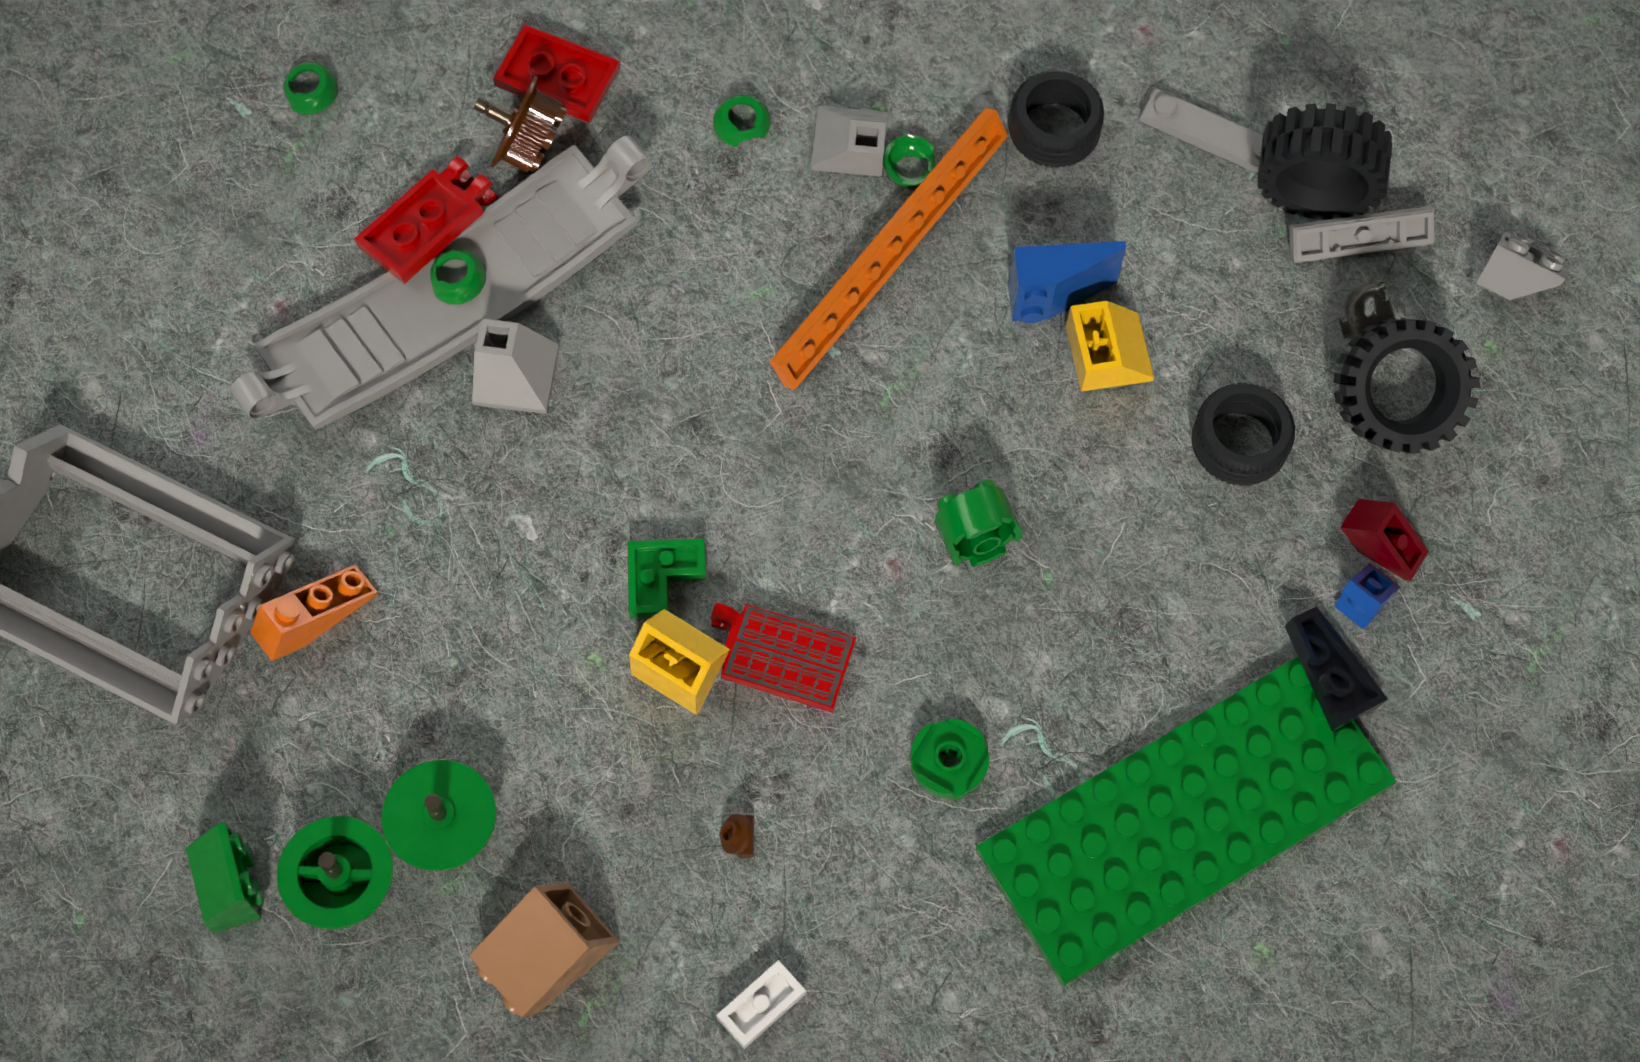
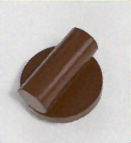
M733 814L727 818L720 829L721 845L725 852L738 855L740 858L754 857V816Z

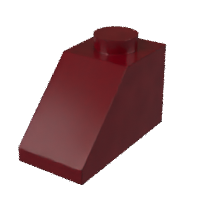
M1358 498L1340 527L1357 552L1404 580H1412L1429 552L1394 502Z

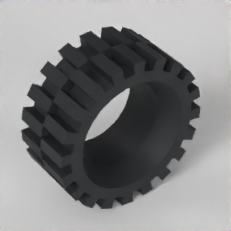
M1316 103L1306 104L1304 111H1300L1297 106L1290 108L1287 111V116L1279 113L1274 116L1273 122H1268L1265 126L1258 171V189H1262L1261 194L1265 199L1272 198L1271 204L1279 208L1285 205L1286 212L1293 215L1298 211L1304 212V218L1314 219V215H1323V220L1334 219V215H1341L1342 218L1352 217L1354 211L1360 215L1368 213L1369 206L1373 208L1378 207L1381 204V199H1385L1387 195L1393 144L1391 142L1392 135L1390 131H1385L1386 125L1379 120L1373 123V115L1364 112L1359 116L1356 114V108L1346 106L1343 111L1337 110L1336 104L1326 103L1325 109H1317Z
M1401 318L1399 320L1387 319L1381 321L1382 324L1379 326H1368L1363 329L1364 336L1361 338L1353 337L1348 343L1352 347L1349 354L1341 353L1338 363L1343 364L1342 372H1334L1333 383L1340 384V392L1334 393L1335 402L1343 406L1344 410L1339 412L1343 420L1351 423L1353 426L1351 430L1356 435L1367 439V442L1398 453L1403 451L1409 454L1420 453V449L1423 448L1432 451L1440 447L1438 441L1443 439L1450 442L1458 435L1453 429L1457 425L1466 427L1471 419L1464 415L1467 407L1476 409L1479 399L1470 397L1471 388H1480V378L1471 376L1470 369L1477 368L1474 357L1465 355L1464 351L1469 349L1463 340L1454 339L1452 336L1455 333L1448 328L1436 326L1437 323L1408 318ZM1413 348L1422 353L1434 369L1436 377L1434 396L1424 411L1417 416L1403 421H1393L1386 418L1376 408L1370 392L1371 377L1378 363L1386 355L1398 349Z

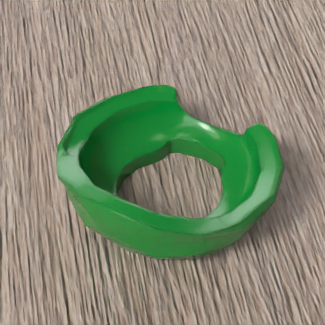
M307 62L297 65L286 75L283 90L293 111L310 115L320 113L333 103L338 93V84L336 77L330 69L318 62ZM309 71L319 76L320 82L314 91L307 94L292 93L290 83L299 74Z
M745 94L725 99L716 109L713 117V130L722 141L733 147H737L743 141L757 137L763 139L771 126L770 113L765 105L756 98ZM744 104L754 110L756 113L754 128L747 131H738L737 127L730 122L728 118L729 111L736 105Z
M905 135L894 139L887 145L884 154L883 165L887 176L900 186L918 188L936 166L934 158L935 147L928 140L914 135ZM904 157H916L926 161L928 171L913 179L906 178L898 172L897 164Z
M452 249L438 257L430 270L434 295L438 300L446 304L460 305L473 300L482 291L486 281L485 269L478 257L465 249ZM459 259L467 264V274L460 282L447 283L445 281H438V267L443 266L446 262Z

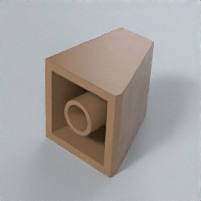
M566 882L535 886L477 946L469 957L477 965L476 971L485 982L493 984L502 994V1002L506 1008L513 1014L523 1018L539 1014L614 949L620 941L572 886Z

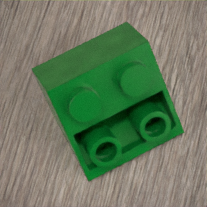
M226 822L216 824L186 847L203 922L213 934L261 919L258 906L264 904L259 882L257 880L253 881L249 871V867L255 866L249 844L244 843L239 832L234 833Z

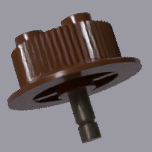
M537 76L533 77L519 106H515L512 113L494 103H490L481 96L478 97L473 109L482 114L485 113L489 118L505 125L503 130L505 134L490 167L494 168L500 161L504 160L527 173L528 171L534 173L538 170L545 155L539 152L540 149L546 151L552 144L557 130L552 128V125L557 128L559 127L567 108L561 106V102L537 90Z

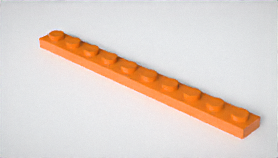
M985 108L770 360L769 363L784 387L795 390L1006 140L1008 134L996 110Z

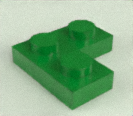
M705 539L627 541L630 619L651 618L663 609L668 611L667 581L706 580Z

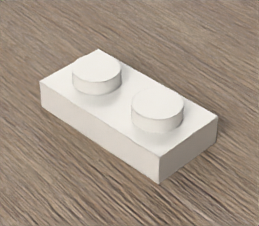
M778 960L716 1016L719 1022L745 1049L806 994V990Z

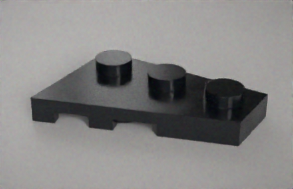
M1317 606L1293 617L1285 625L1332 732L1379 708L1388 700Z

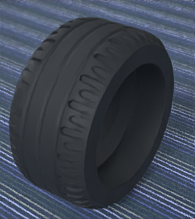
M1060 70L1047 71L1046 73L1041 72L1027 79L1018 88L1012 99L1008 128L1014 146H1016V149L1021 154H1024L1025 158L1041 166L1059 168L1081 162L1095 149L1104 122V106L1099 93L1083 77H1078L1079 75H1074L1071 72L1067 73V71L1061 72ZM1044 104H1060L1074 110L1083 120L1084 126L1070 134L1054 135L1036 127L1028 117V113Z
M1233 383L1214 391L1202 403L1192 428V446L1198 462L1211 476L1214 475L1216 479H1220L1222 482L1226 481L1227 484H1239V486L1255 485L1271 478L1284 465L1294 444L1295 423L1289 407L1284 401H1281V398L1276 393H1272L1271 390L1265 387H1259L1257 384L1253 385V383ZM1233 413L1254 417L1269 431L1273 448L1263 454L1254 456L1240 455L1232 452L1218 440L1214 432L1213 422L1224 415Z

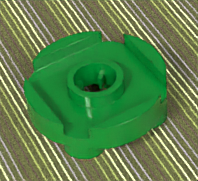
M946 719V721H939L935 724L932 722L918 732L912 743L910 770L917 783L928 793L940 798L960 800L967 794L975 791L986 777L990 758L985 739L975 726L961 719ZM949 749L957 752L956 760L960 763L955 767L953 765L946 767L942 764L943 759L939 757V754L944 750L946 754H948Z

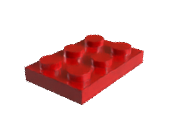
M524 24L493 77L495 87L523 97L533 77L537 76L538 91L561 102V106L567 108L565 114L590 123L620 70V61Z

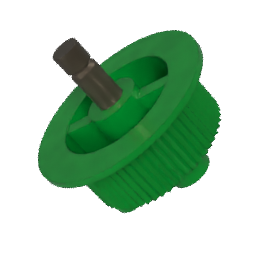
M348 816L321 818L301 828L284 847L277 867L278 891L288 910L305 924L327 930L347 928L360 923L372 915L386 898L393 878L391 852L381 834L366 822Z

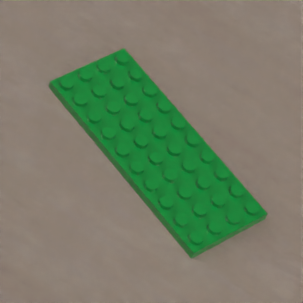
M1297 656L976 846L975 851L1059 983L1064 987L1389 789L1397 781L1354 721L1333 732L1331 731Z

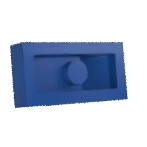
M1369 563L1350 579L1341 592L1343 594L1336 601L1335 607L1359 627L1365 628L1393 597L1400 586Z

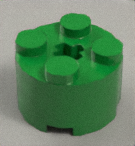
M983 480L977 483L971 490L965 491L960 495H946L937 502L939 511L935 515L934 523L952 562L956 566H959L962 561L967 560L970 561L972 567L991 562L1007 553L1005 545L1012 541L1013 538L1018 542L1021 540L1023 530L1002 488L995 486L993 480Z

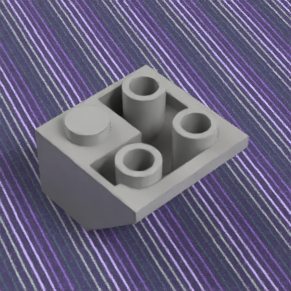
M818 106L811 170L882 177L888 112Z
M1514 231L1512 235L1504 232L1476 284L1508 300H1512L1562 285L1570 264L1564 262L1566 260L1564 255L1553 249L1546 248L1544 252L1532 246L1533 241L1519 232Z
M481 318L474 351L473 405L547 414L559 353V344L520 323Z

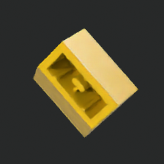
M1109 301L1070 306L1066 331L1081 392L1154 380L1138 312Z
M663 609L645 621L629 654L631 675L697 715L730 649Z

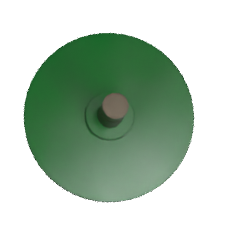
M451 760L427 761L404 772L389 789L382 807V829L392 851L405 863L426 871L451 870L475 858L488 843L496 822L495 799L485 779L471 767Z

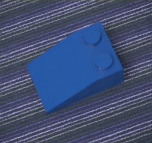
M1126 242L1014 247L1008 278L1012 321H1023L1024 323L1031 324L1050 319L1069 309L1070 306L1077 305L1116 284L1126 251Z

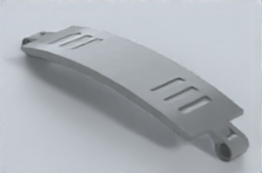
M629 135L616 140L609 147L607 154L604 153L602 160L596 167L589 163L574 144L552 158L527 179L484 209V214L406 284L388 271L341 299L275 331L254 344L256 351L271 371L248 372L236 379L229 391L250 419H260L289 405H296L313 429L317 430L401 387L476 342L481 318L499 321L510 320L566 281L635 227L637 220L620 201L619 197L649 171L652 165L651 159L633 137ZM452 249H465L475 254L483 264L486 273V281L482 291L473 300L460 305L446 304L438 300L434 295L430 279V270L434 261ZM459 259L446 262L443 266L438 267V281H445L447 283L460 282L467 274V264Z

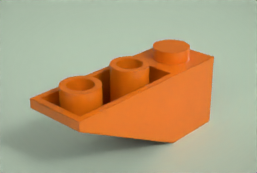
M355 564L261 604L250 633L271 661H274L305 647L377 596L378 592Z

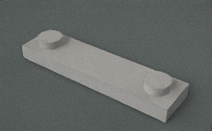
M1155 88L1141 114L1140 122L1258 174L1263 135Z
M1425 206L1289 225L1290 260L1293 263L1434 244V208Z

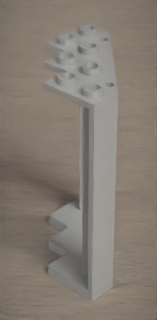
M61 424L14 445L8 477L0 482V559L58 474H62L246 565L239 594L217 608L209 641L187 655L182 675L0 584V636L175 725L190 715H196L254 623L259 606L268 601L283 575L292 566L294 555L291 552L295 539Z

